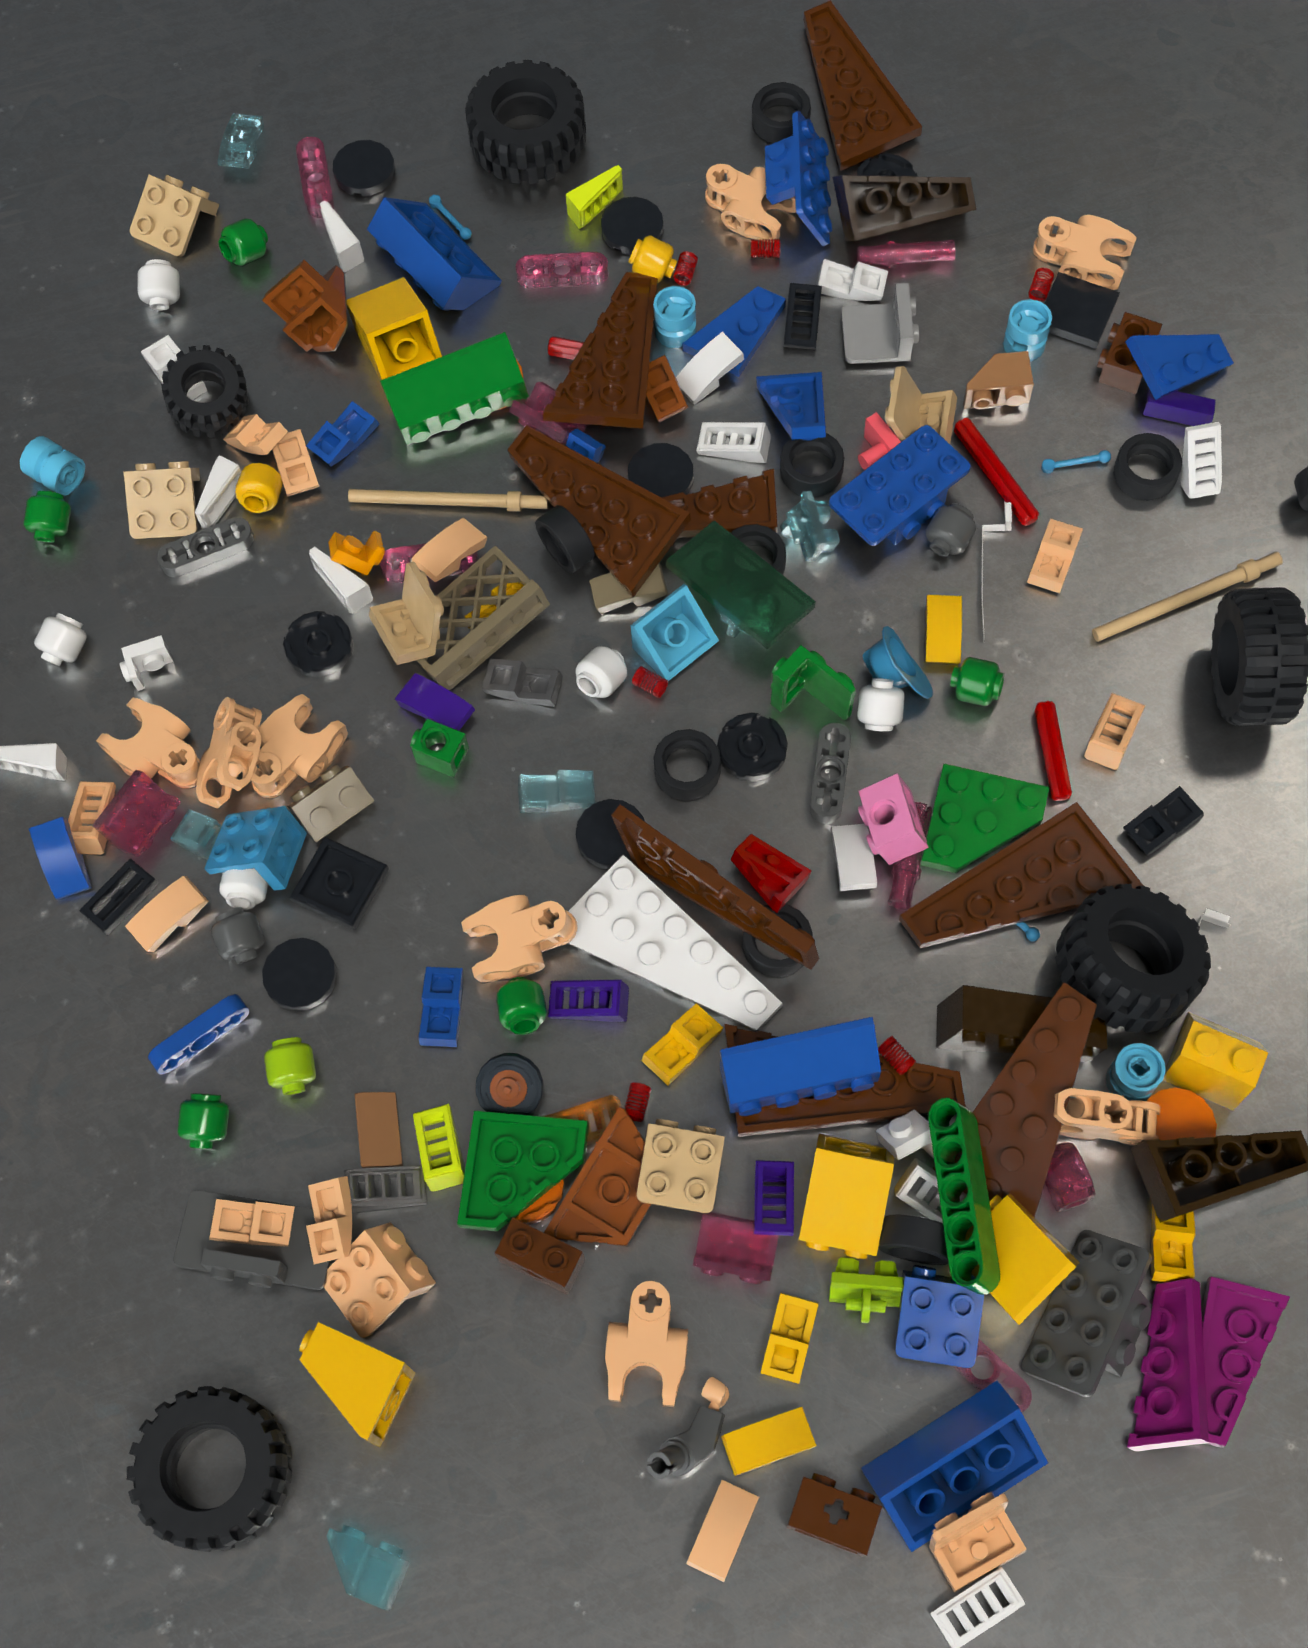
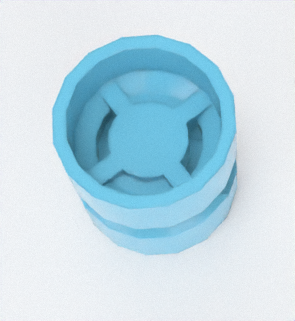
M680 286L666 287L659 291L654 298L653 304L656 338L662 345L668 348H681L682 343L696 333L695 297L688 289Z
M1027 299L1021 300L1011 308L1003 341L1006 353L1028 351L1030 361H1034L1043 354L1052 321L1051 311L1044 303L1038 300Z
M39 436L31 440L22 452L20 469L35 481L43 483L51 491L66 496L80 485L85 473V463L83 459L63 449L62 446L49 438Z
M1143 1043L1130 1044L1119 1052L1108 1068L1106 1086L1110 1093L1121 1095L1127 1100L1146 1101L1163 1081L1166 1072L1165 1062L1161 1054L1152 1046Z

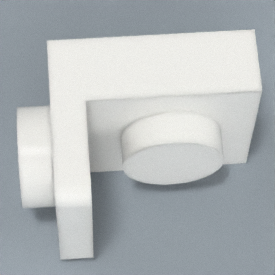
M162 635L121 648L125 660L120 662L123 677L126 682L132 681L138 691L145 689L140 672L155 671L161 669L165 664L173 662L171 652Z

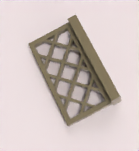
M495 545L437 595L440 597L443 607L451 606L449 619H441L439 623V628H447L446 641H437L436 649H444V654L432 665L427 662L428 657L416 661L437 684L450 691L545 610L550 603L541 587L533 579L530 580ZM498 559L502 563L501 575H486V568ZM521 582L524 585L514 595H506L507 583ZM500 583L498 596H483L484 584ZM477 584L475 597L460 598V592L466 585ZM497 604L496 610L487 618H479L481 605ZM474 605L472 618L457 619L458 606ZM455 627H470V633L463 639L453 640Z

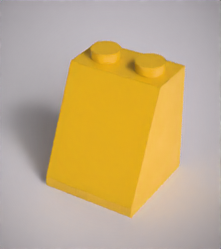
M405 277L346 300L353 326L380 381L442 357L428 311Z
M1188 1012L1165 1068L1166 1072L1163 1081L1179 1088L1190 1090L1202 1098L1233 1111L1256 1087L1268 1056V1051L1260 1042Z
M819 1134L799 1240L806 1241V1246L815 1250L827 1251L829 1247L845 1250L844 1254L853 1258L867 1259L868 1255L877 1256L893 1174L894 1156L885 1147Z
M997 1194L989 1203L1000 1268V1281L995 1290L990 1294L1020 1325L1076 1268L1079 1261L1011 1194L1006 1195L1003 1199ZM973 1226L967 1230L965 1240L972 1236ZM979 1265L972 1271L975 1277L979 1273Z
M318 1322L314 1330L309 1329L305 1334L299 1351L302 1352L299 1360L358 1435L380 1448L416 1373L405 1362Z

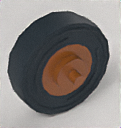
M502 1053L492 1057L482 1066L476 1078V1096L480 1106L486 1112L529 1115L537 1108L543 1095V1078L539 1068L529 1058L518 1053Z

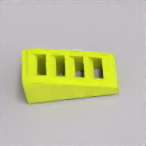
M619 165L614 166L566 193L567 215L579 229L587 225L623 190L622 168Z
M446 1104L414 1113L413 1119L424 1180L430 1191L434 1192L463 1184L465 1167L450 1105ZM445 1122V1126L425 1131V1126ZM446 1136L448 1138L447 1140L428 1145V1141ZM446 1152H450L451 1154L433 1160L431 1158V1156Z

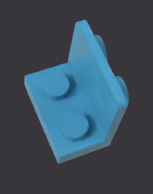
M286 806L228 814L225 817L204 869L209 874H216L232 869L245 870L255 868L273 890L286 889L307 832Z

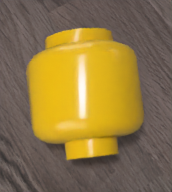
M646 236L643 241L637 240L628 263L632 264V272L658 278L657 283H660L664 276L667 278L671 277L678 260L672 258L674 254L673 246L653 236Z
M251 463L245 466L240 473L235 490L238 502L246 510L253 513L272 510L278 503L282 491L283 482L281 475L267 464Z

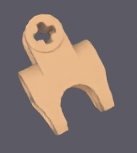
M716 164L711 166L706 173V184L708 187L705 191V200L707 204L714 209L722 211L721 220L728 229L746 238L761 239V241L764 239V242L767 239V243L768 239H770V243L771 239H773L774 243V239H779L781 224L775 217L766 213V211L778 209L787 213H796L795 197L773 205L766 198V171L763 167H754L749 175L730 165ZM762 226L767 227L770 232L766 231Z
M1083 215L1078 219L1077 224L1060 217L1051 216L1043 219L1039 224L1038 237L1034 241L1033 252L1039 260L1059 265V272L1111 290H1117L1124 270L1119 265L1106 260L1103 256H1130L1137 237L1129 230L1116 225L1112 221L1095 215ZM1054 225L1058 226L1057 234H1052ZM1112 239H1121L1126 245L1118 244L1112 241ZM1047 245L1051 246L1049 254L1045 253ZM1099 273L1110 275L1114 279H1106Z
M304 694L294 697L284 706L275 710L258 728L261 735V749L259 750L258 759L251 778L254 791L263 798L272 799L281 795L298 775L308 783L315 781L332 764L335 755L345 742L348 735L346 725L336 720L328 724L322 731L314 734L300 731L313 709L310 699Z
M133 697L127 703V706L131 709V713L142 722L139 732L127 740H119L107 733H102L96 740L101 749L115 760L127 775L143 785H147L156 773L182 789H189L197 785L201 760L197 757L195 750L183 741L191 730L181 719L161 706Z
M226 697L221 702L214 718V730L210 747L203 753L199 765L196 794L199 802L218 809L230 798L232 788L240 791L251 781L261 746V735L258 730L262 718L261 710L254 707L249 709L237 704L230 697ZM242 772L243 777L238 780L237 777ZM208 780H216L222 785L220 797H213L208 793L206 789Z
M514 895L489 903L483 909L468 916L461 922L463 932H466L470 937H481L494 933L498 936V946L493 955L472 967L474 978L480 982L524 977L542 970L545 967L542 952L566 945L572 941L577 932L575 917L558 902L546 901L530 907L529 899L525 895Z
M1076 1088L1065 1089L1055 1094L1053 1116L1064 1124L1059 1135L1084 1140L1101 1138L1119 1141L1120 1143L1132 1146L1146 1140L1159 1139L1156 1136L1157 1115L1160 1114L1161 1108L1159 1104L1148 1101L1127 1100L1125 1097L1114 1093ZM1067 1097H1076L1069 1099L1067 1110L1065 1111L1064 1103Z
M644 1281L633 1290L628 1323L609 1322L605 1351L609 1401L621 1402L625 1380L631 1370L638 1366H649L658 1371L662 1377V1405L664 1407H675L678 1388L686 1367L688 1329L669 1327L671 1313L670 1295L667 1289L659 1282ZM649 1294H655L657 1301L662 1303L661 1306L654 1307L653 1313H648L645 1305L640 1304L641 1301L648 1300Z

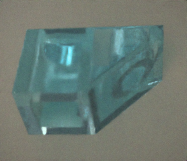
M345 1524L341 1532L330 1528L326 1537L346 1594L383 1610L391 1611L410 1565L409 1561L401 1558L404 1550L382 1540L378 1548L363 1542L366 1533Z

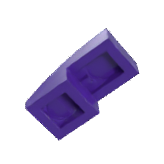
M416 673L395 698V701L401 708L460 731L475 711V708L464 699Z

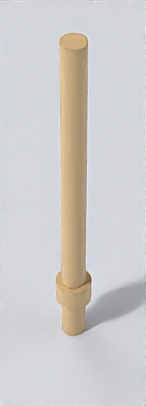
M349 489L348 501L352 503L507 508V511L521 512L522 508L548 509L549 501L542 495H522V491H508L507 494Z
M1275 552L1256 561L1249 559L1238 564L1237 569L1092 629L1093 637L1099 642L1241 581L1244 583L1253 581L1260 577V573L1282 565V557L1280 553Z

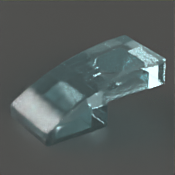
M232 114L221 142L218 166L249 169L257 155L256 141L264 129L263 116Z
M558 770L556 775L520 774L518 778L520 813L568 811L590 807L595 803L593 771Z
M188 809L170 839L188 851L208 860L222 826L217 820Z

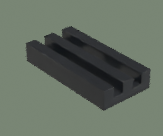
M130 858L79 911L108 936L159 883ZM133 872L137 873L122 889H119L111 897L109 903L97 915L94 914Z

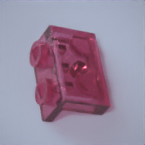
M537 382L529 399L513 400L509 412L519 417L518 422L523 426L528 425L533 429H539L546 436L561 444L567 442L571 431L579 429L584 432L587 424L543 421V411L547 404H551L554 399L555 389L543 382Z
M135 770L92 826L120 851L139 857L149 849L153 843V838L163 825L173 818L175 810L181 801L177 797L165 793L144 772Z
M714 1212L703 1213L693 1266L701 1268V1272L711 1276H723L724 1272L739 1275L740 1280L752 1284H760L763 1280L770 1281L779 1235L754 1234V1220Z

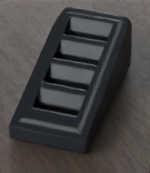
M790 283L783 347L816 350L822 286ZM795 300L813 302V306L794 304ZM793 312L812 313V317L793 315ZM792 322L811 324V328L792 326ZM791 333L810 335V340L792 339Z

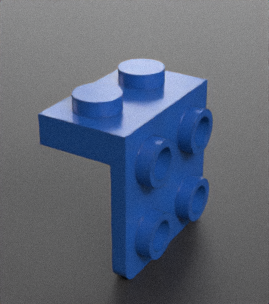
M913 1265L912 1271L903 1270V1293L895 1345L896 1354L906 1359L962 1368L973 1367L976 1362L984 1295L977 1294L956 1284L952 1277L936 1275V1269L932 1267ZM971 1274V1280L975 1279L976 1277Z

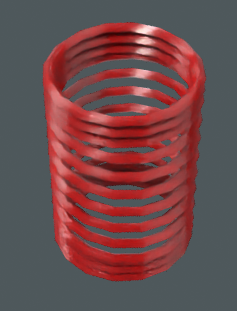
M751 239V258H757V255L758 258L760 256L761 258L763 256L764 258L766 256L767 258L769 256L770 258H780V239H774V252L773 239H771V251L770 239H768V250L767 239H765V249L764 239H762V248L761 239H759V247L758 239Z
M684 251L680 254L673 275V279L677 284L687 286L691 283L698 261L694 253Z
M1038 268L1036 270L1028 292V296L1032 300L1043 302L1047 299L1054 278V273L1050 269ZM1034 291L1035 293H1033V294L1036 295V296H1045V297H1035V296H1033V295L1031 294V292Z
M640 666L632 678V684L660 698L668 686V680Z
M890 1036L878 1047V1052L881 1056H884V1059L887 1058L886 1062L892 1063L891 1067L897 1068L896 1072L899 1075H903L914 1065L916 1060L909 1055V1052L904 1050V1047H901L902 1045L897 1042V1039Z
M637 1082L630 1083V1092H628L629 1095H627L628 1098L626 1099L627 1102H625L624 1109H626L633 1121L642 1122L644 1121V1114H646L649 1094H651L652 1089L645 1084Z

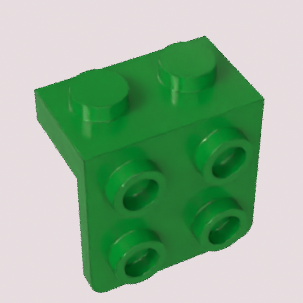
M800 645L788 659L782 657L776 663L772 670L773 681L770 687L772 690L770 704L778 711L782 712L805 689L843 720H847L851 716L856 692L854 683L846 674L842 672L837 673L829 667L819 653L813 650L809 651Z

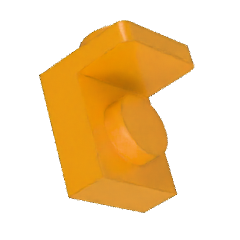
M375 530L365 545L353 536H343L337 532H334L328 542L332 561L364 575H368L374 565L380 564L385 553L381 533Z

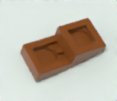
M665 355L651 361L649 365L646 396L658 422L689 408Z

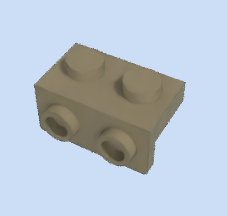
M338 764L334 765L320 775L323 780L312 789L309 785H306L291 796L294 802L287 807L295 814L314 842H318L374 802L350 766H344L340 769Z

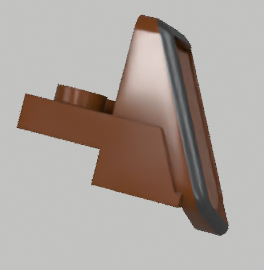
M303 260L266 292L262 299L265 304L286 322L283 331L306 352L311 348L316 352L337 350L348 327L345 275L340 267L335 265L322 276L309 263Z

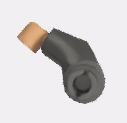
M710 1377L701 1393L702 1397L711 1402L708 1408L700 1406L689 1430L665 1440L661 1444L659 1451L652 1453L648 1457L647 1461H655L647 1465L649 1473L654 1478L663 1479L669 1475H685L715 1451L725 1414L719 1412V1409L726 1404L730 1396L729 1390L724 1383L714 1377Z

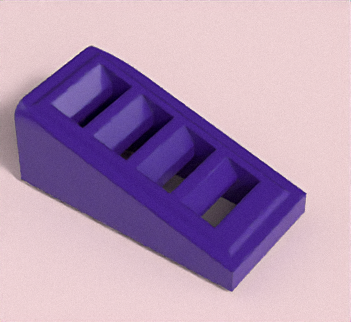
M622 980L551 981L548 1017L550 1019L626 1022L629 987ZM564 991H570L569 1009H563ZM579 992H584L583 1009H578ZM595 993H599L598 1008H594ZM610 993L612 994L611 1008H609Z
M756 1160L754 1234L794 1236V1162ZM763 1182L785 1183V1186H763ZM763 1194L785 1195V1198H763ZM763 1206L785 1207V1211L763 1210ZM762 1219H785V1224L762 1223Z

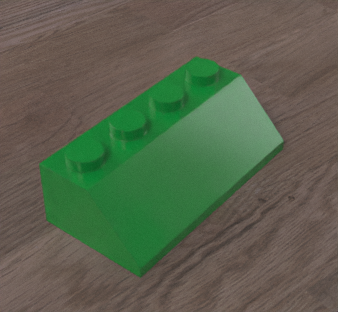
M506 332L380 381L407 445L426 441L434 434L454 430L462 423L475 418H485L493 411L506 406H515L522 400L529 398Z

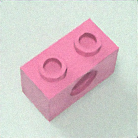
M898 773L858 791L862 802L858 810L864 824L869 826L871 834L866 837L874 855L880 854L891 865L929 848L912 792Z

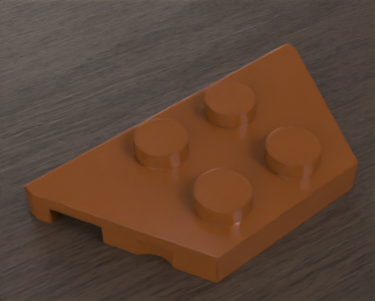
M618 1107L544 1233L556 1239L576 1240L579 1242H599L627 1246L652 1204L642 1203L636 1196L645 1140L623 1107Z

